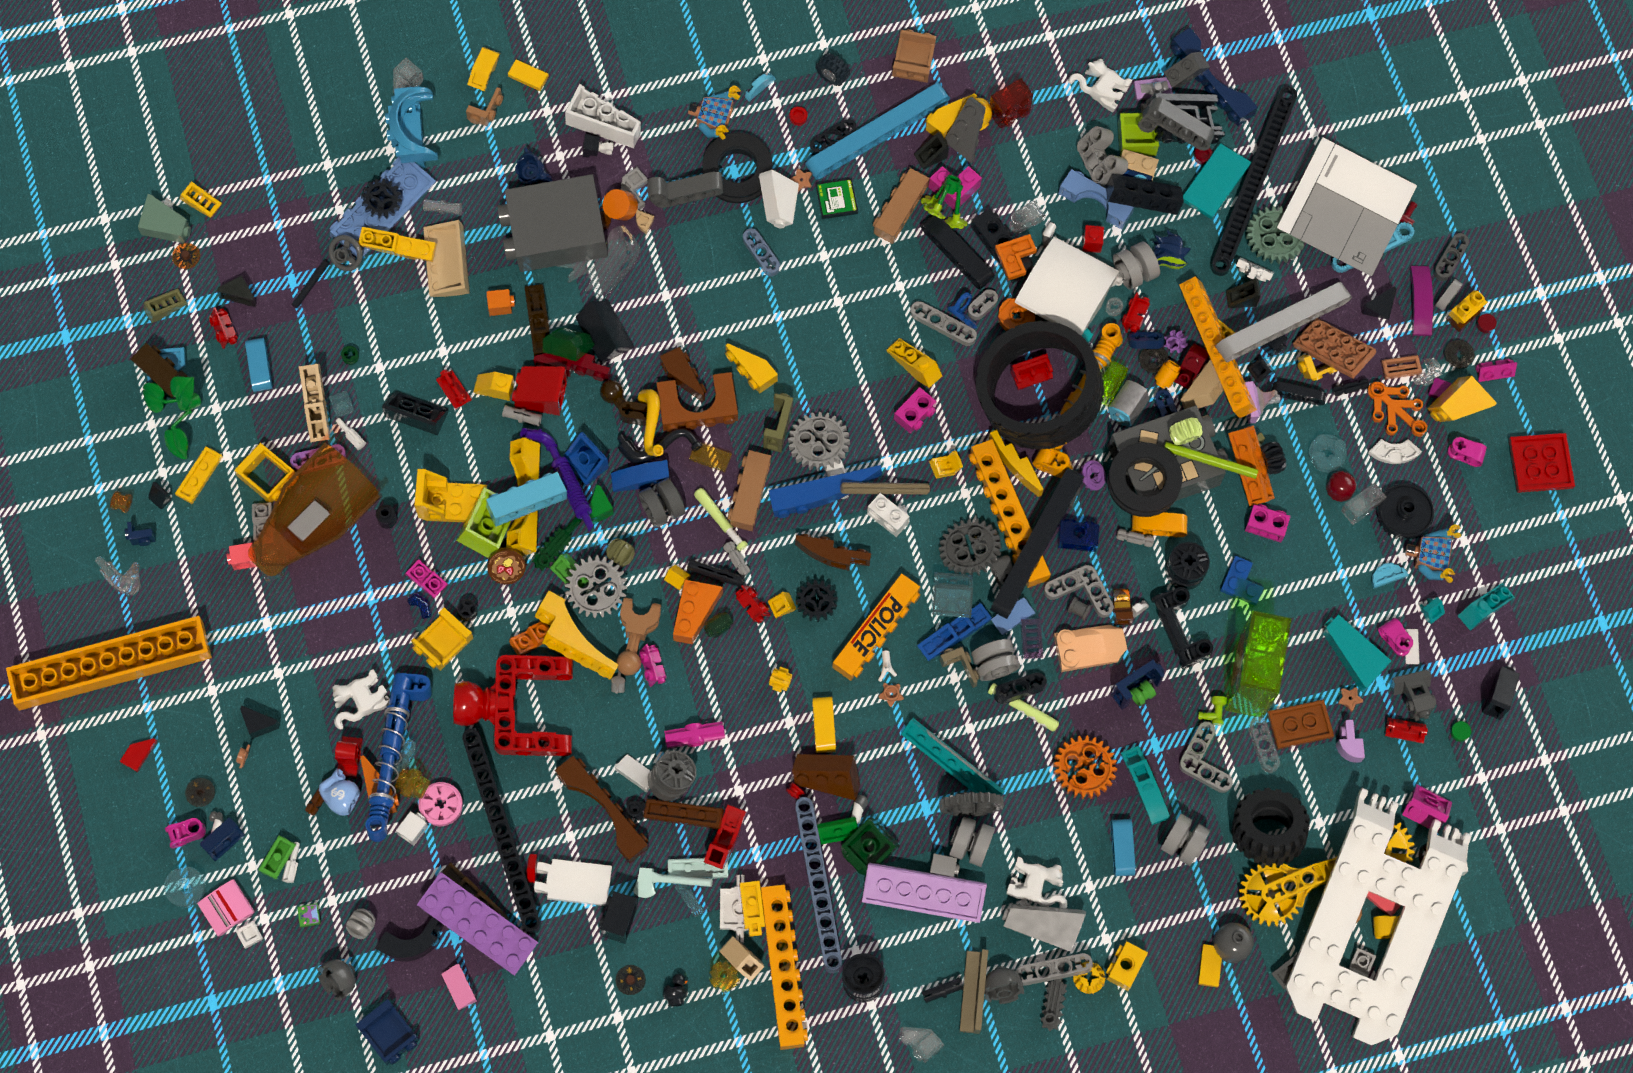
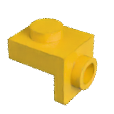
M952 451L948 456L932 458L929 461L936 479L953 476L963 467L957 451Z

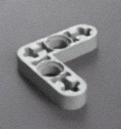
M1082 566L1049 581L1045 585L1044 594L1050 600L1058 599L1083 587L1098 616L1106 618L1113 612V603L1096 570L1092 566ZM1084 571L1091 573L1090 580L1092 583L1087 586L1090 582L1088 577H1083ZM1067 578L1074 579L1075 586H1066L1065 580ZM1059 582H1061L1062 587L1056 590V594H1054L1053 592L1049 593L1051 586L1053 589L1059 587ZM1098 587L1101 590V594L1099 596L1092 595L1091 588ZM1103 597V605L1109 606L1107 612H1105V610H1100L1102 606L1100 599H1102Z
M1203 722L1199 725L1181 758L1179 768L1183 773L1212 789L1226 793L1232 787V778L1201 760L1216 732L1212 723ZM1207 727L1209 728V733L1202 740L1200 739L1204 732L1202 729ZM1194 743L1201 744L1203 747L1202 752H1194L1192 745ZM1192 761L1191 765L1193 767L1186 768L1184 762ZM1198 765H1200L1199 769L1197 770V774L1194 773L1195 768ZM1208 769L1211 772V777L1208 779L1203 778L1200 773L1201 770ZM1215 774H1217V780H1215L1214 783H1212L1211 781L1215 777ZM1223 779L1227 780L1226 784L1228 786L1225 785L1224 787H1221V783L1219 781H1222Z

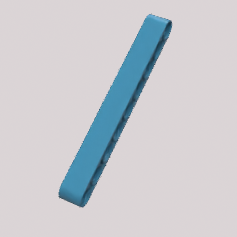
M936 83L807 160L805 165L816 180L821 179L944 106L950 100V97L941 84Z

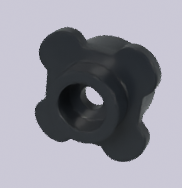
M628 800L626 802L627 811L624 813L625 818H635L641 821L643 819V809L646 806L645 803Z

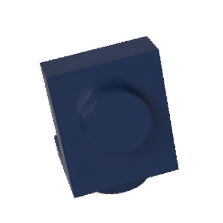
M127 522L125 537L133 546H147L152 542H156L152 529L135 531L132 522Z

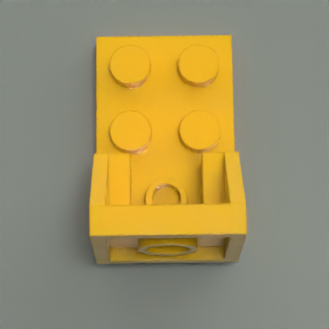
M417 469L414 506L418 518L426 521L465 522L484 487L487 488V485L448 483L446 477L426 469Z

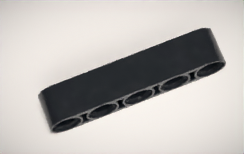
M932 215L920 225L924 234L977 289L981 290L995 278L991 269L943 219Z

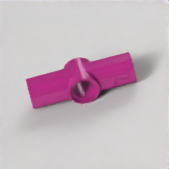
M722 721L703 725L701 723L686 725L684 728L664 731L667 749L686 745L688 747H697L705 744V742L725 739Z

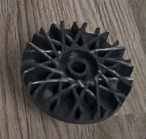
M1398 484L1390 487L1383 493L1377 503L1376 516L1378 515L1379 517L1378 522H1381L1380 527L1383 526L1385 528L1384 532H1389V536L1393 534L1395 539L1398 537L1400 540L1407 538V541H1409L1410 539L1414 540L1418 536L1421 537L1430 528L1434 520L1435 510L1431 498L1421 488L1411 484Z

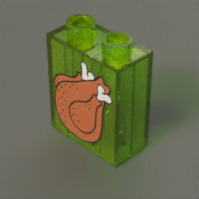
M1258 611L1251 612L1237 638L1226 711L1259 718L1265 717L1280 692L1292 618Z

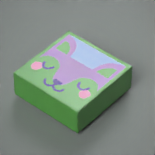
M317 903L297 907L301 928L321 924Z

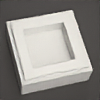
M254 921L235 930L245 949L263 940Z

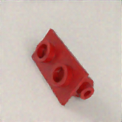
M1136 292L1134 298H1131L1129 311L1122 319L1125 333L1128 330L1135 333L1137 330H1140L1144 317L1138 314L1146 315L1150 305V299L1147 297L1139 298L1138 292Z
M214 307L209 316L211 326H214L217 341L221 344L222 349H224L227 343L231 345L237 343L238 337L233 326L226 328V326L231 325L227 311L224 309L217 311L216 307Z
M445 369L440 372L441 376L436 381L455 410L472 400L452 370L447 371Z
M742 585L743 591L740 589L735 593L736 599L743 608L749 605L752 606L746 612L754 622L760 624L764 620L763 616H771L768 612L769 607L763 601L760 602L757 598L758 593L752 586Z
M1387 718L1386 737L1424 744V739L1428 732L1426 724Z

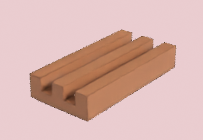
M1418 355L1381 361L1384 380L1422 374ZM1414 361H1415V364H1408V365H1399V366H1394V367H1387V365H1393V364H1400V363H1407V362H1414Z

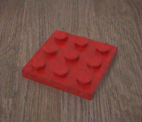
M1566 433L1509 438L1517 493L1573 489L1575 487Z

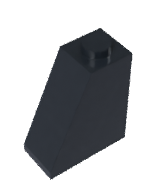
M1501 667L1497 671L1482 713L1501 720L1510 710L1520 676L1513 668Z

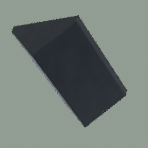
M591 301L575 317L583 333L591 335L595 344L592 349L600 364L634 349V345L609 301Z
M395 391L382 406L386 418L437 436L449 411L448 408L399 391Z

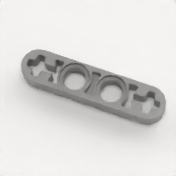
M918 301L912 304L910 314L913 319L962 345L971 346L975 343L977 333L973 328L923 302ZM922 308V312L916 314V310ZM935 315L940 318V322L936 324L930 321V318ZM949 324H954L957 330L949 332L946 327ZM971 334V338L966 340L965 335Z
M1081 953L1022 965L1016 969V972L1020 976L1023 971L1031 974L1027 976L1026 980H1023L1022 977L1021 979L1023 986L1086 974L1092 970L1093 961L1088 954ZM1085 959L1086 962H1089L1086 964L1085 968H1082V965H1077L1081 964V960ZM1071 961L1075 962L1076 970H1073V965ZM1061 963L1069 964L1070 968L1067 972H1060L1058 970ZM1041 967H1048L1050 969L1047 976L1039 974ZM1032 969H1035L1037 978H1034Z

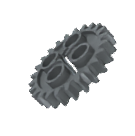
M968 519L967 524H965L961 520L960 526L954 523L955 529H947L949 535L943 534L944 540L940 541L942 547H939L941 560H943L944 566H947L949 571L954 570L955 575L961 572L962 577H965L966 573H969L970 577H972L973 573L976 572L980 576V570L987 572V566L993 568L992 561L998 562L997 556L1001 555L1000 549L1002 548L1000 537L996 529L993 530L991 524L987 526L985 521L980 524L978 519L974 523L971 522V519ZM965 535L969 536L976 561H972Z
M990 792L958 793L956 796L949 795V797L940 799V812L954 816L987 815V813L1002 810L1004 808V798Z

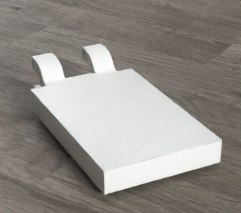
M552 859V865L538 862L537 873L547 874L546 883L535 882L534 893L548 894L547 900L605 906L609 895L612 866Z

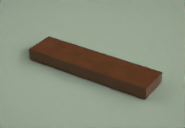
M647 799L643 818L646 820L720 829L724 810L722 808Z

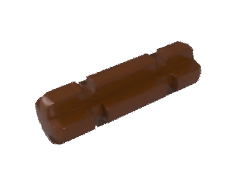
M319 788L311 799L312 803L308 804L305 808V811L313 816L316 815L319 810L318 807H321L324 802Z

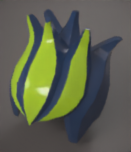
M1168 230V237L1155 235L1157 241H1153L1156 245L1153 252L1159 266L1181 269L1188 264L1184 257L1191 248L1183 247V241L1179 235L1172 234Z

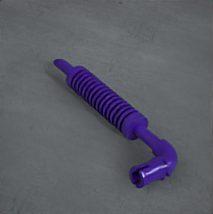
M523 428L520 432V437L541 442L547 451H550L554 459L551 466L555 473L558 472L567 490V499L575 516L578 519H583L588 531H590L594 525L589 516L592 513V509L567 458L560 456L555 440L549 434L542 431V429Z

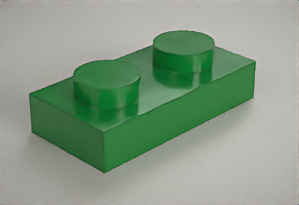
M855 817L817 824L821 845L848 840L858 829Z

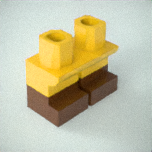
M1474 290L1450 311L1446 320L1460 332L1485 309L1483 306L1488 302L1479 291Z

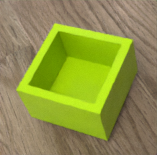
M1120 113L1118 120L1120 156L1123 149L1145 156L1157 155L1159 142L1155 141V137L1158 133H1155V129L1149 133L1143 132L1138 127L1143 113Z

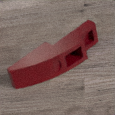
M547 353L537 355L533 359L534 366L565 367L567 377H571L572 371L581 376H592L597 381H608L611 376L610 368L596 364L595 356L590 354L583 355L578 361Z

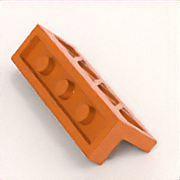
M1254 425L1228 433L1236 462L1258 469L1256 479L1241 475L1249 506L1274 499V493Z

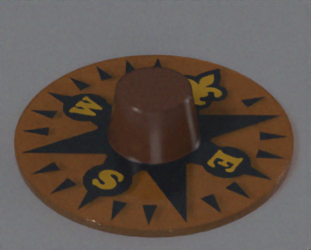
M190 243L180 244L174 249L172 260L177 267L190 269L200 260L199 249Z

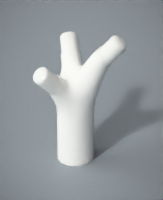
M882 651L883 667L878 679L880 682L887 672H890L894 677L897 676L891 666L890 652Z

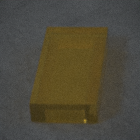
M703 443L701 449L695 452L692 451L690 455L691 461L724 473L732 457L731 453Z

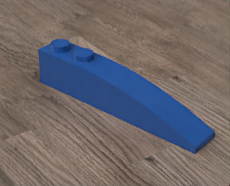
M881 465L768 490L774 517L785 518L796 512L803 514L810 509L841 499L849 495L840 492V485L843 482L870 483L882 475Z

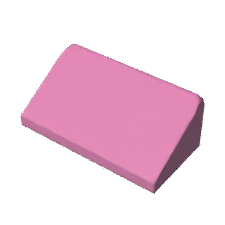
M459 963L441 974L458 1010L477 1002Z

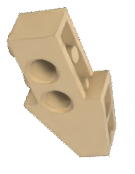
M320 364L299 366L310 442L330 440L327 404Z

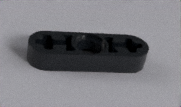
M846 119L815 137L810 142V152L816 155L855 132L857 129L856 123L851 119ZM845 126L848 128L852 127L851 131L845 130ZM835 134L838 136V140L830 141L828 136ZM816 144H817L818 146L821 145V149H820V150H819V148H816V149H815V145H816Z
M1280 381L1274 382L1271 390H1276L1277 394L1282 398L1318 406L1325 404L1327 395L1320 390Z
M1033 673L1000 684L996 687L994 699L1000 704H1007L1042 692L1046 686L1047 679L1041 673ZM1022 685L1025 688V691L1019 692L1016 690L1015 686Z

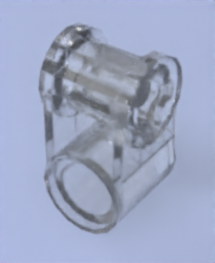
M1031 201L1012 213L1009 223L1010 230L1014 233H1021L1041 223L1046 215L1036 201Z

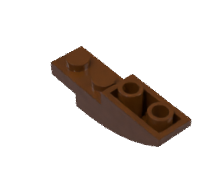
M809 534L796 535L795 545L799 549L828 566L848 571L850 570V563L870 566L871 553L864 549L854 551L843 546L833 548L834 540H831L829 537L814 538Z

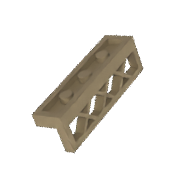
M982 949L981 952L967 951L959 1032L980 1034L988 950Z

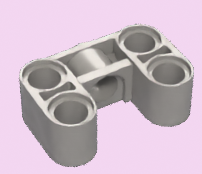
M1098 126L1093 127L1079 140L1077 150L1092 180L1095 183L1107 185L1112 174L1123 175L1127 171L1128 161L1122 157L1106 155L1104 150L1113 142L1114 134L1111 130Z

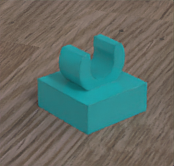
M1438 597L1434 600L1428 598L1426 606L1420 604L1421 612L1424 613L1425 620L1430 624L1445 614L1443 602Z

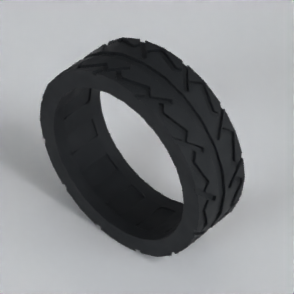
M1035 321L1009 329L998 336L990 345V348H987L977 369L976 392L987 419L1000 436L1022 448L1052 449L1069 443L1079 437L1090 426V423L1095 420L1101 409L1104 398L1102 397L1104 395V380L1094 352L1085 338L1072 328L1060 323ZM1040 348L1060 349L1075 355L1086 366V380L1080 397L1070 409L1052 420L1041 423H1023L1005 416L995 406L996 385L1002 372L1017 357L1029 351Z

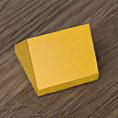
M677 565L669 568L664 581L680 591L684 586V581L688 580L691 575Z

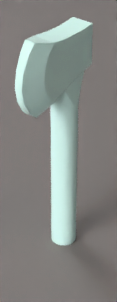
M640 868L633 892L639 897L649 898L656 894L654 883L657 882L712 887L713 880L663 875L654 872V869Z

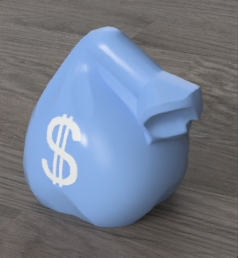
M336 768L332 776L319 785V792L326 805L334 813L349 815L360 796V790L354 782L345 780L346 777L343 771Z

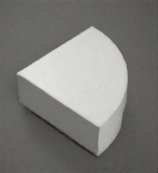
M1145 600L1132 607L1131 610L1133 611L1134 618L1149 607Z

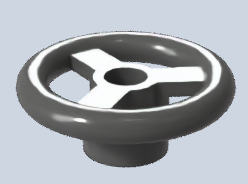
M339 235L329 245V257L338 269L353 271L361 264L363 257L362 249L359 243L351 236ZM344 240V246L334 251L335 245L339 241ZM351 244L355 247L356 252H357V259H356V260H355V258L351 255V251H350V245H351ZM349 261L352 265L345 266L341 263Z

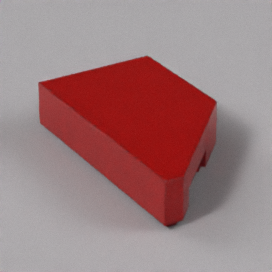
M153 738L131 744L121 758L120 763L138 772L157 743V740Z

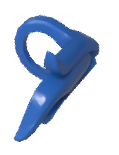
M966 292L957 300L955 306H948V311L969 327L976 329V321L964 313L972 299V295ZM968 298L966 304L960 308L962 302Z

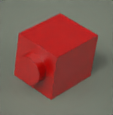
M1085 226L1082 251L1101 253L1104 227Z

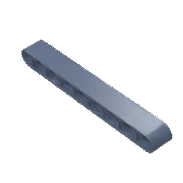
M802 797L795 804V814L824 969L829 973H836L841 968L842 958L812 801L807 797ZM806 804L810 809L802 812L799 810V806ZM805 823H809L813 826V829L805 831L802 826ZM813 842L817 847L814 850H808L806 844ZM813 861L820 864V867L816 870L811 869L809 866ZM815 881H821L824 884V886L820 889H816L813 886V883ZM819 900H824L827 902V906L819 908L816 903ZM827 919L831 925L828 928H824L820 925V921ZM826 939H832L835 944L833 947H826L823 942ZM834 958L838 961V965L830 967L827 961Z

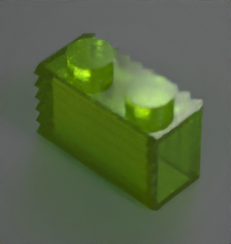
M1111 361L1103 376L1104 395L1102 397L1104 398L1102 404L1108 407L1112 403L1128 371L1127 367L1115 361Z

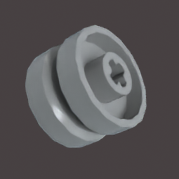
M1010 639L987 643L971 653L974 664L979 665L977 673L981 681L995 680L1009 675L1020 668L1018 657L1011 655L1015 649Z

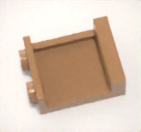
M901 30L892 76L928 83L936 36L930 33H917L913 30Z

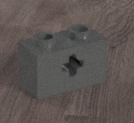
M1202 52L1190 53L1164 71V74L1172 88L1182 87L1209 69L1210 66Z

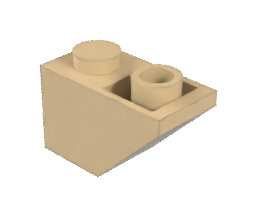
M734 936L719 950L750 982L764 968L763 962Z

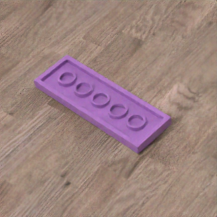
M442 872L438 874L417 903L418 907L514 976L538 944L536 940Z

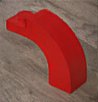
M729 804L727 805L722 818L721 828L718 829L713 842L710 843L704 863L720 869L725 867L739 836L747 811Z

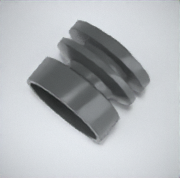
M666 752L650 770L648 786L651 792L661 800L675 801L680 799L695 780L696 766L693 760L683 752Z

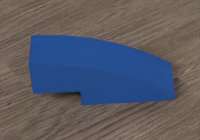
M667 460L640 464L611 473L613 492L645 489L669 478Z

